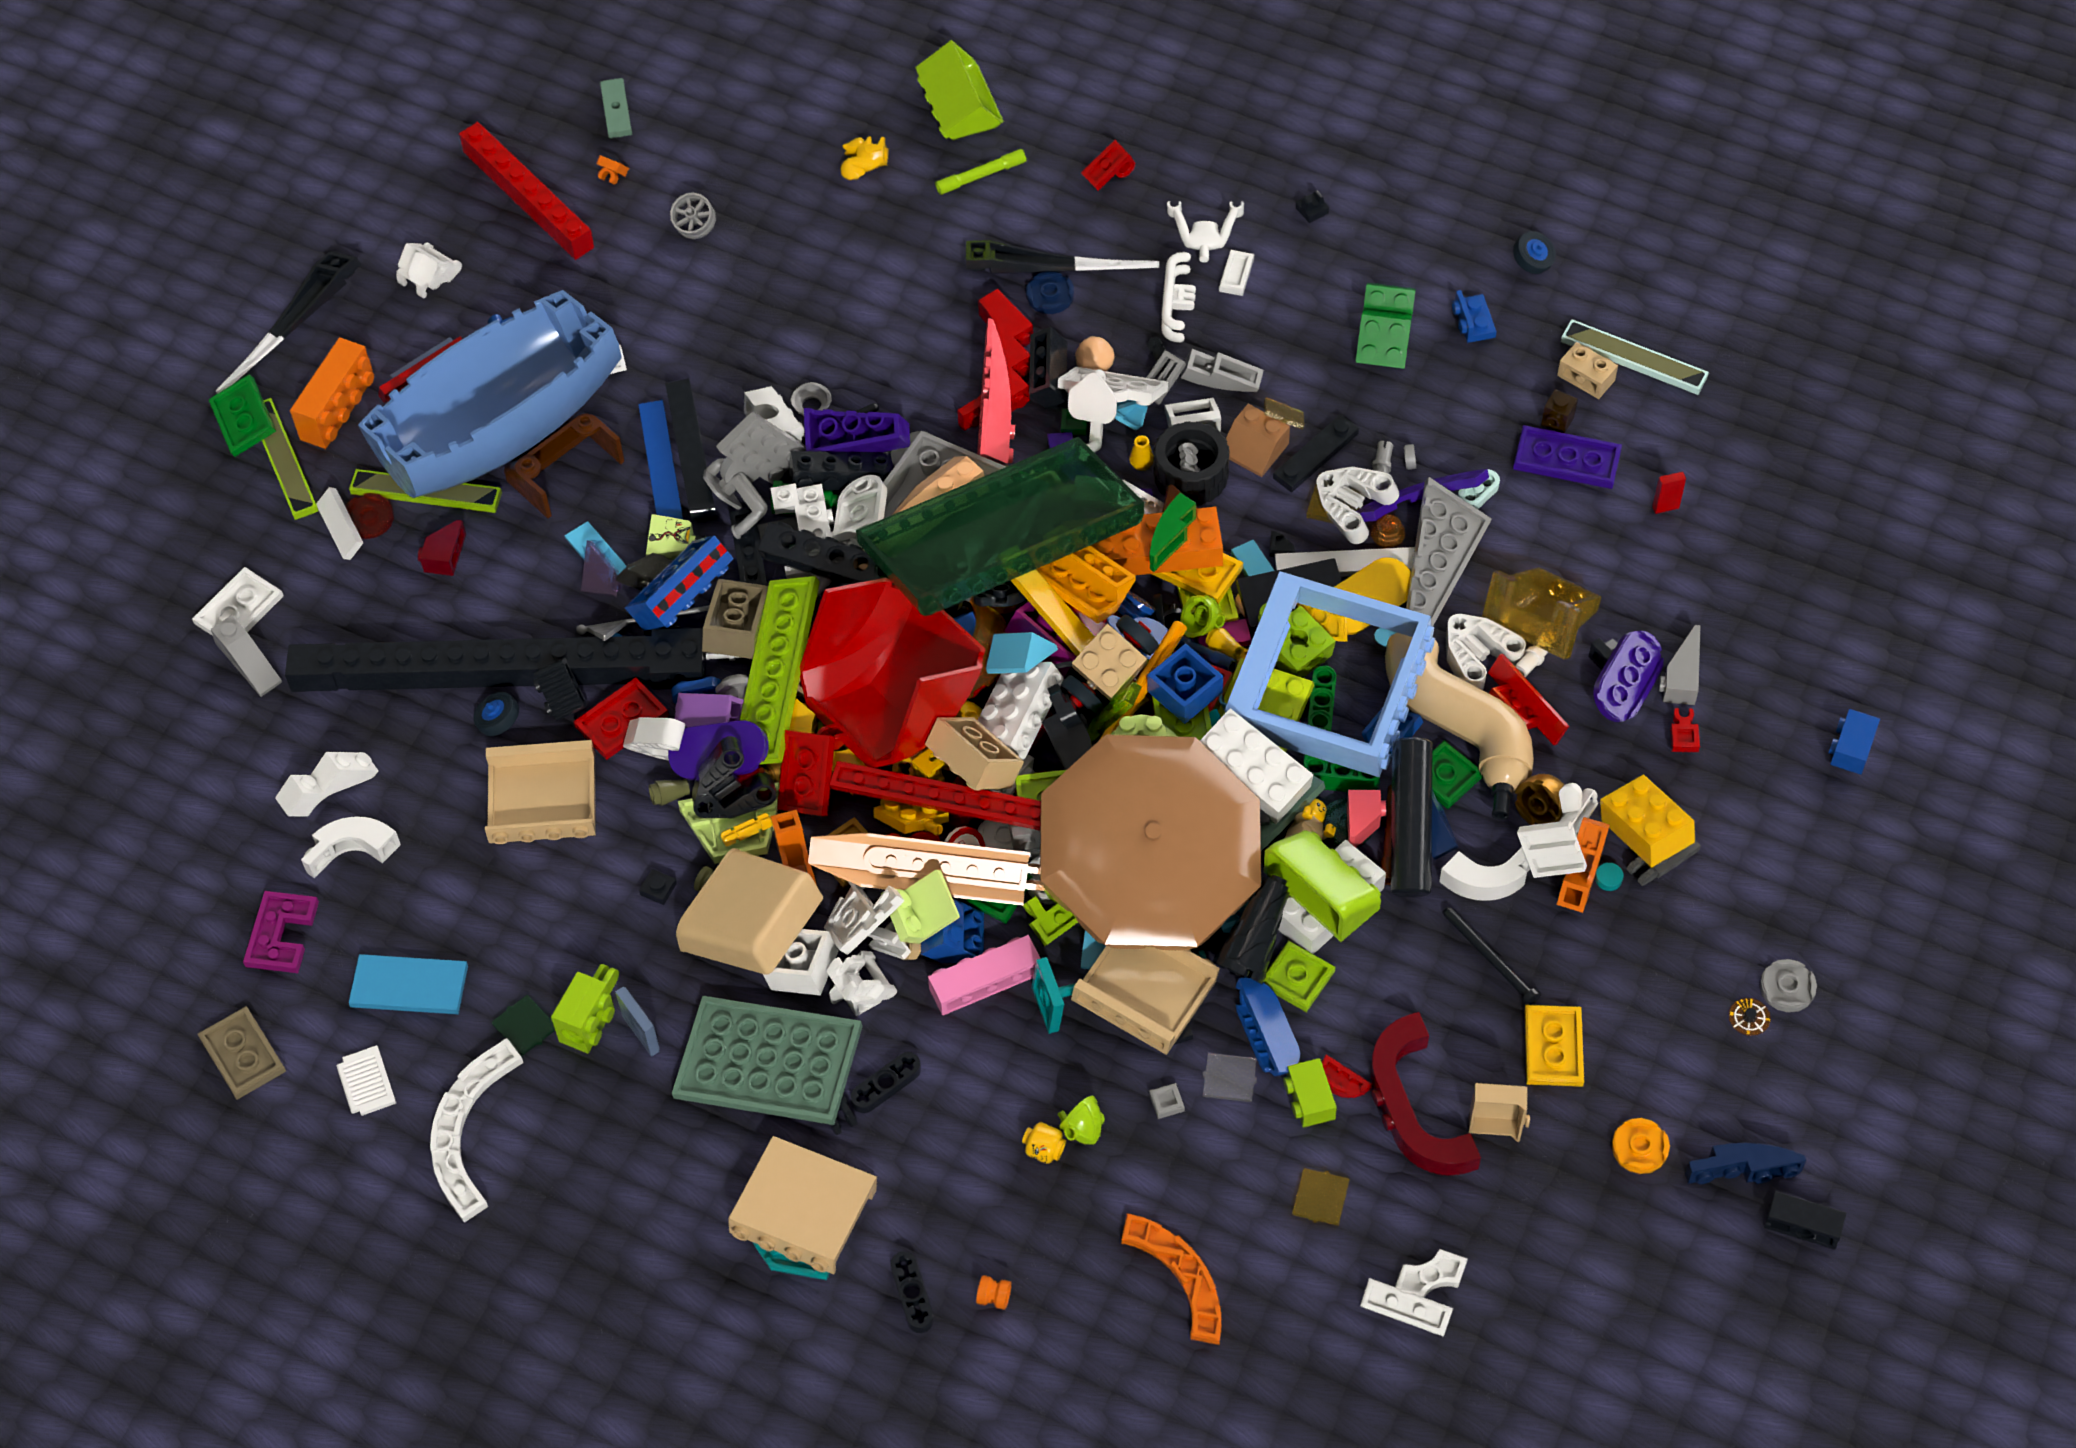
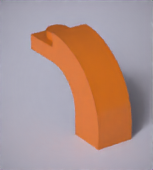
M797 809L770 816L781 863L807 872L816 883L812 867L808 864L809 856Z

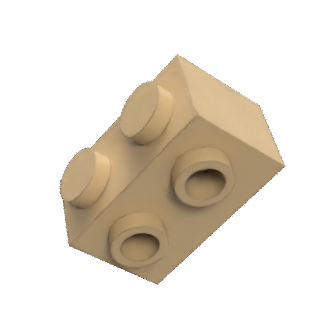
M1576 342L1560 360L1557 376L1600 399L1615 381L1618 365L1612 360L1597 354L1589 347Z

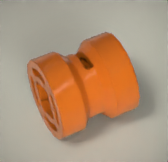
M982 1275L977 1291L976 1303L987 1305L993 1302L996 1308L1005 1310L1010 1297L1011 1281L1001 1280L997 1283L992 1277Z

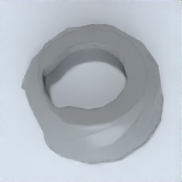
M814 382L799 386L791 397L792 406L803 416L804 408L802 405L809 398H815L821 402L822 405L818 409L821 411L828 409L832 402L829 390L823 385Z

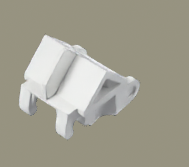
M406 243L398 263L400 269L396 271L397 281L403 286L407 285L406 278L416 284L417 294L425 298L427 296V287L434 290L442 283L450 282L460 272L462 263L457 260L453 261L433 249V245L430 243H425L424 245Z
M860 951L858 955L847 957L844 962L838 957L832 961L826 971L835 984L829 992L831 1003L836 1004L843 999L846 1000L855 1016L880 1004L882 1000L892 998L897 993V989L894 985H890L875 962V955L870 951ZM865 966L874 980L861 979L859 971L862 967Z

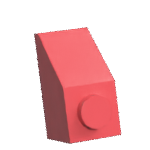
M1348 790V842L1357 848L1380 827L1381 817H1386V800H1381V790Z

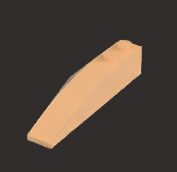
M968 456L953 457L911 491L883 527L865 546L864 551L869 553L877 551L885 554L889 559H897L988 489L984 471ZM861 564L858 566V568L861 571L865 570L868 567L867 564Z

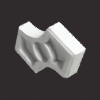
M1440 1249L1436 1256L1426 1264L1418 1266L1403 1265L1395 1287L1421 1297H1425L1430 1291L1443 1286L1458 1288L1467 1258Z

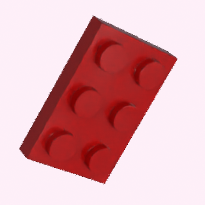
M635 677L576 719L574 725L587 740H592L593 747L608 760L624 748L623 744L630 720L639 717L666 718L669 716V713L661 702Z
M785 730V752L781 766L778 810L792 811L797 809L798 813L817 816L828 815L829 784L832 776L835 736Z

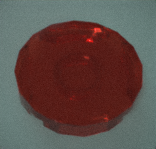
M367 493L363 494V497L351 499L345 507L362 539L376 538L384 534L391 527L394 514L387 498L379 494Z

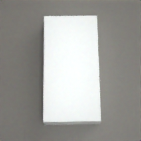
M1230 250L1220 282L1219 292L1243 296L1254 261V254Z

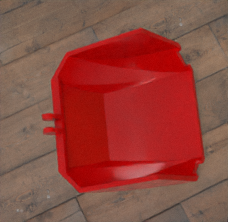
M888 578L825 589L800 664V680L806 706L825 725L816 734L835 735L834 750L840 749L845 744L867 767L871 768L894 764L914 756L927 747L925 743L937 718L955 717L969 697L982 670V661L985 653V648L922 589L914 586L912 591L892 585L893 580Z

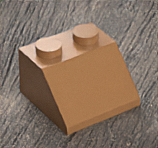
M1247 404L1234 420L1226 437L1230 450L1229 460L1262 477L1288 446L1290 426Z

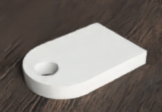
M862 476L847 485L841 492L833 530L834 539L842 542L883 527L887 487L878 476Z

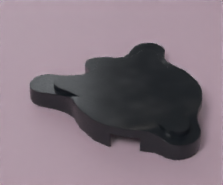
M1003 571L997 572L994 578L976 586V594L973 596L974 604L980 607H1008L1026 600L1024 595Z

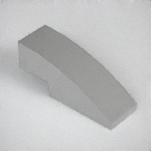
M1192 349L1185 360L1187 365L1182 371L1181 379L1223 390L1257 392L1263 369L1219 352L1215 357Z

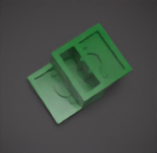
M1373 283L1366 284L1356 363L1405 369L1415 288Z

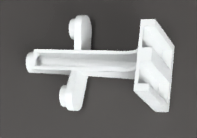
M1576 783L1565 784L1559 791L1563 814L1559 822L1519 827L1517 834L1534 878L1585 872L1587 864L1577 836L1583 817L1589 818L1598 805V795L1595 790L1587 788L1582 792L1580 786Z

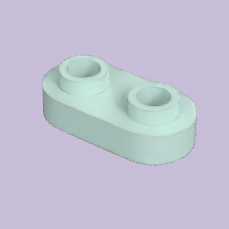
M1487 469L1489 478L1478 487L1459 490L1458 497L1476 509L1480 508L1498 491L1500 478L1493 470Z

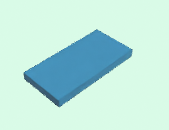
M359 954L349 1005L354 1008L459 1014L468 969L467 961Z

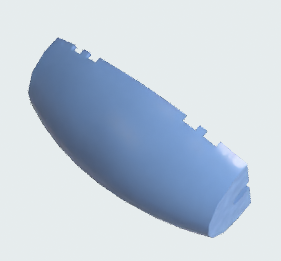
M564 290L534 301L536 307L523 313L519 308L512 312L513 318L501 324L497 319L446 349L406 379L408 385L400 392L396 389L390 392L391 400L383 407L379 404L375 406L358 426L380 463L399 487L412 498L444 491L472 481L507 464L534 447L558 429L589 400L622 358L619 343L612 327L594 313L589 312L587 314L581 303Z

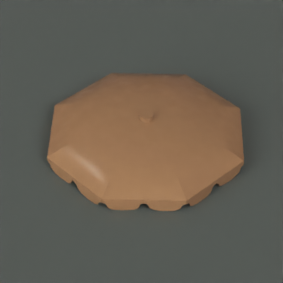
M1105 735L1041 793L1040 882L1060 906L1066 911H1070L1076 917L1077 922L1097 942L1114 949L1155 947L1159 950L1172 951L1197 948L1207 941L1231 915H1234L1261 887L1260 799L1196 737Z

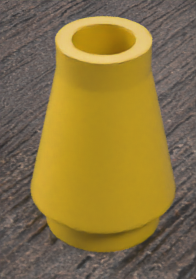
M1142 435L1135 438L1129 457L1131 465L1140 471L1147 470L1154 462L1149 439Z
M1216 627L1206 637L1208 648L1214 651H1219L1236 660L1240 659L1244 653V648L1238 644L1225 628Z

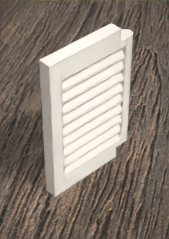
M377 1045L342 1057L344 1062L336 1065L351 1113L360 1111L361 1116L396 1104Z

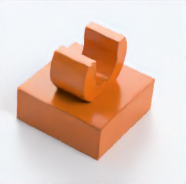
M601 155L597 161V164L603 167L599 171L598 178L605 180L607 174L610 173L609 182L614 185L618 182V174L626 177L629 170L623 164Z

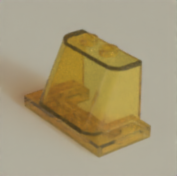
M1540 567L1512 575L1495 571L1492 575L1482 618L1494 621L1518 634L1525 641L1565 660L1571 657L1578 629L1598 611L1601 596Z

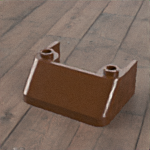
M585 413L569 418L534 447L507 463L504 468L505 478L512 487L546 518H550L552 515L546 492L532 479L588 436L622 464L625 461L620 438L592 414Z

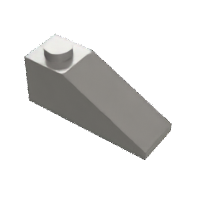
M233 615L211 628L215 644L260 697L282 683V680L250 635Z
M1700 625L1693 627L1668 664L1665 676H1660L1659 692H1663V702L1695 705L1699 688Z

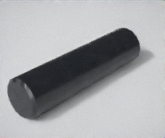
M1399 738L1392 743L1391 893L1395 896L1424 897L1431 893L1433 743L1425 738Z

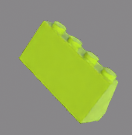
M952 40L915 67L919 75L917 80L926 91L924 96L932 105V114L941 125L939 130L945 138L955 140L994 129L1003 123L1001 114L979 66L969 54Z
M1304 830L1273 843L1265 850L1263 872L1270 878L1272 875H1276L1287 880L1286 886L1289 887V895L1340 942L1380 909L1381 893L1378 888L1373 884H1368L1361 878L1358 870L1353 866L1349 867L1342 861L1338 852L1334 849H1329L1323 844L1321 838L1315 832Z

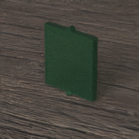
M528 995L515 1005L508 1006L507 1011L492 1021V1025L505 1039L507 1038L521 1056L537 1044L541 1045L543 1043L542 1040L555 1031L553 1021Z

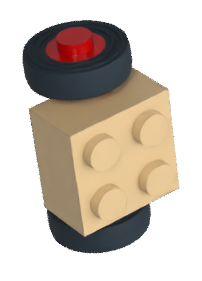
M1123 615L1116 623L1124 638L1107 624L1072 662V667L1088 681L1087 684L1080 682L1072 675L1066 677L1061 684L1062 688L1070 696L1069 700L1078 709L1084 708L1094 716L1104 707L1094 690L1097 689L1108 700L1113 702L1147 665V658L1136 648L1150 656L1159 646L1158 642L1150 634L1151 630L1141 621L1137 622L1128 615Z

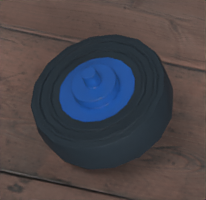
M1528 231L1522 234L1513 246V255L1516 262L1529 273L1541 274L1547 271L1555 261L1556 252L1554 245L1550 239L1539 232Z
M506 692L491 694L476 708L473 717L475 726L486 736H495L505 732L515 723L519 715L518 703Z

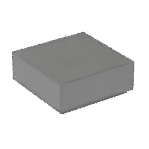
M1176 1083L1149 1091V1096L1158 1119L1185 1112Z

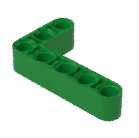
M1325 665L1317 667L1313 672L1312 681L1314 687L1310 697L1308 725L1314 727L1323 726L1320 729L1331 732L1336 672L1333 668ZM1309 755L1304 756L1303 767L1310 772L1312 770L1319 771L1318 773H1311L1313 776L1324 781V790L1348 792V790H1377L1379 788L1380 777Z

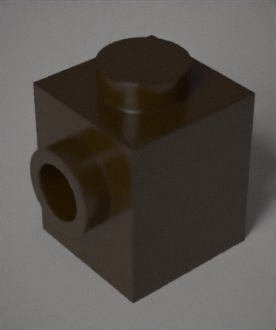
M1555 389L1544 407L1541 425L1557 432L1565 433L1575 417L1578 399Z

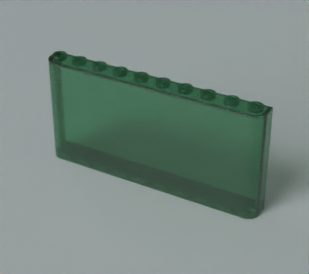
M1076 437L856 530V537L862 549L920 614L929 616L1138 525L1144 516V502L1079 437Z

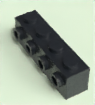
M791 451L788 471L790 484L796 483V488L822 484L823 490L843 491L851 482L866 475H876L884 482L893 470L891 452Z

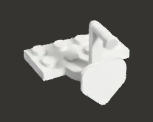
M1074 367L1058 378V388L1066 389V392L1069 393L1068 410L1070 414L1076 419L1091 421L1089 444L1080 445L1078 448L1079 456L1087 459L1101 448L1103 424L1109 423L1115 418L1117 402L1133 400L1138 405H1150L1168 391V382L1082 367Z

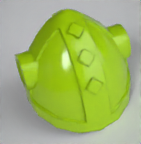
M1194 595L1186 602L1182 610L1180 622L1187 626L1184 635L1196 638L1208 634L1216 627L1221 628L1225 623V616L1222 615L1221 608L1215 599L1209 598L1208 595ZM1195 607V611L1191 613L1192 608Z
M1089 1096L1082 1100L1068 1116L1064 1110L1057 1113L1061 1119L1059 1128L1064 1131L1068 1140H1077L1084 1145H1093L1097 1142L1101 1133V1125L1104 1123L1105 1118L1094 1096Z

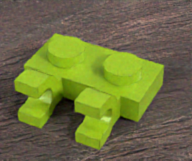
M1044 890L1048 898L1056 904L1048 911H1045L1036 896L1022 906L1035 919L1029 925L1042 944L1046 946L1078 922L1070 911H1066Z

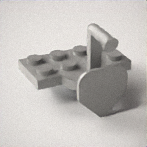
M753 411L716 445L718 450L727 457L712 462L704 470L703 474L705 482L722 501L739 510L742 505L733 493L737 490L752 512L738 525L731 526V531L737 539H740L741 535L751 529L767 512V504L754 488L752 482L761 477L773 484L774 480L782 478L789 469L791 451H806L803 443ZM719 471H720L721 477L723 478L722 480H720V479L716 476V474H717Z

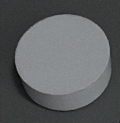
M1414 444L1405 445L1406 469H1416Z

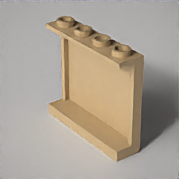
M592 740L486 748V759L488 762V826H485V832L489 843L532 842L540 839L559 840L566 837L585 838L596 835L595 751Z
M1106 946L1084 979L1079 978L1075 984L1071 1000L1167 1055L1215 984L1220 968L1215 966L1211 960L1201 958L1192 953L1191 950H1159L1155 947L1114 949Z
M773 1136L729 1217V1233L739 1240L754 1242L764 1250H774L784 1254L792 1261H801L809 1264L819 1272L834 1274L836 1271V1261L867 1200H872L876 1193L877 1177Z

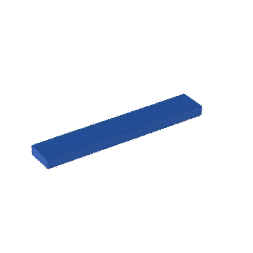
M663 400L638 404L656 515L683 520Z

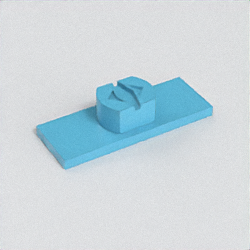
M588 521L565 535L566 540L607 587L631 573L630 569Z

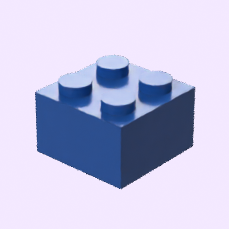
M1185 643L1147 675V691L1181 722L1186 724L1223 693V675Z

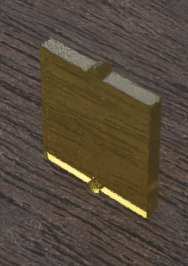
M1267 397L1265 398L1264 415L1303 430L1304 412Z
M1304 1168L1292 1215L1312 1219L1314 1223L1320 1221L1339 1226L1350 1179L1332 1175L1329 1171L1323 1173Z

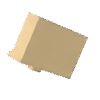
M1475 1083L1469 1112V1133L1512 1136L1517 1142H1520L1523 1125L1529 1127L1530 1115H1526L1527 1087Z

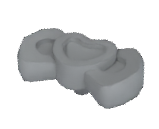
M1186 442L1181 444L1178 448L1181 458L1179 463L1181 471L1199 472L1200 470L1196 466L1198 462L1196 457L1198 449L1192 443Z

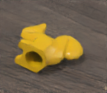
M870 136L865 141L863 138L858 137L843 145V148L847 150L845 155L856 156L846 159L841 164V175L847 180L859 179L865 172L887 165L888 148L885 145V137L880 138L878 145L872 143Z

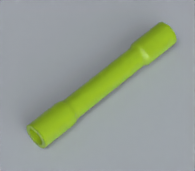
M1019 149L989 163L936 181V189L942 195L1003 169H1009L1025 163V153L1022 149Z

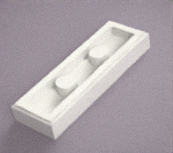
M329 487L316 505L342 558L351 560L363 544V541L336 488Z
M1369 1278L1360 1305L1361 1307L1441 1336L1445 1335L1453 1308L1371 1278Z

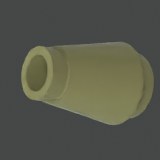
M686 779L654 781V784L649 785V794L653 805L659 804L663 806L690 794V789Z

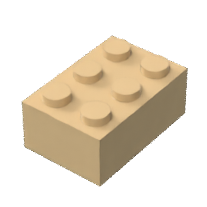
M938 717L925 743L933 751V755L936 758L943 760L949 766L950 771L960 775L966 781L968 787L977 791L981 789H1011L1024 763L1020 757L974 717Z

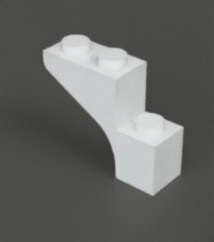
M325 752L311 775H290L275 799L288 816H309L323 799L333 793L372 779L377 774L378 769L366 753Z

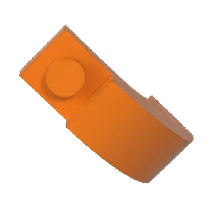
M1583 817L1577 839L1587 867L1585 872L1565 875L1557 905L1583 913L1598 869L1610 824Z

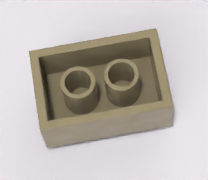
M718 579L703 626L702 652L753 659L768 586Z

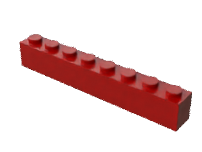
M479 122L459 133L463 152L570 256L577 260L594 248L591 229Z

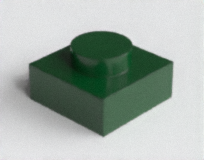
M1062 409L1061 433L1072 432V435H1086L1087 421L1076 419L1070 414L1068 409Z

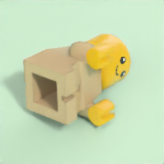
M1315 798L1308 806H1305L1304 810L1295 816V820L1288 828L1285 838L1304 830L1315 832L1321 840L1333 838L1336 831L1335 826L1332 828V824H1327L1325 830H1323V821L1327 811L1326 805L1321 800Z

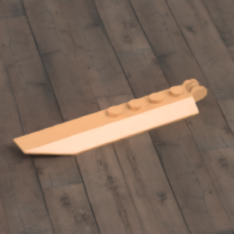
M873 833L811 837L808 864L861 887L886 889L888 886H891L894 889L905 890L934 870H941L950 894L955 898L1023 905L1025 889L1045 890L1039 880H1026L1027 873L1040 874L1039 864H1028L1030 852Z

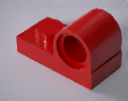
M1114 140L1081 174L1099 191L1115 174L1119 178L1128 176L1135 167V161Z

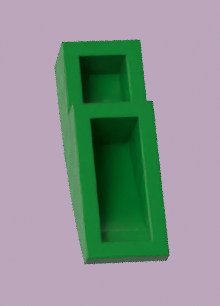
M1179 493L1169 504L1155 528L1150 548V570L1153 572L1187 541V527L1196 519V503L1182 493Z

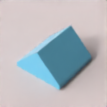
M1033 632L994 634L986 666L987 674L1026 673L1057 651V645Z

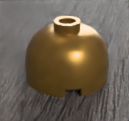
M1537 774L1527 778L1515 791L1518 799L1515 801V806L1521 817L1531 825H1535V822L1538 824L1559 822L1563 817L1559 791L1564 784L1558 778L1549 774Z

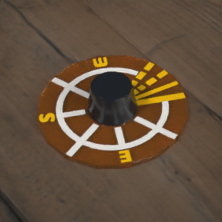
M1743 998L1736 1001L1729 1011V1021L1733 1028L1739 1033L1748 1036L1763 1033L1769 1027L1771 1021L1770 1012L1767 1007L1760 1001L1752 998Z

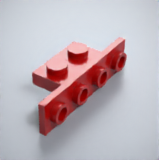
M1500 654L1488 672L1499 686L1492 688L1489 694L1513 708L1526 723L1528 730L1537 727L1553 745H1557L1569 728V725L1504 654Z

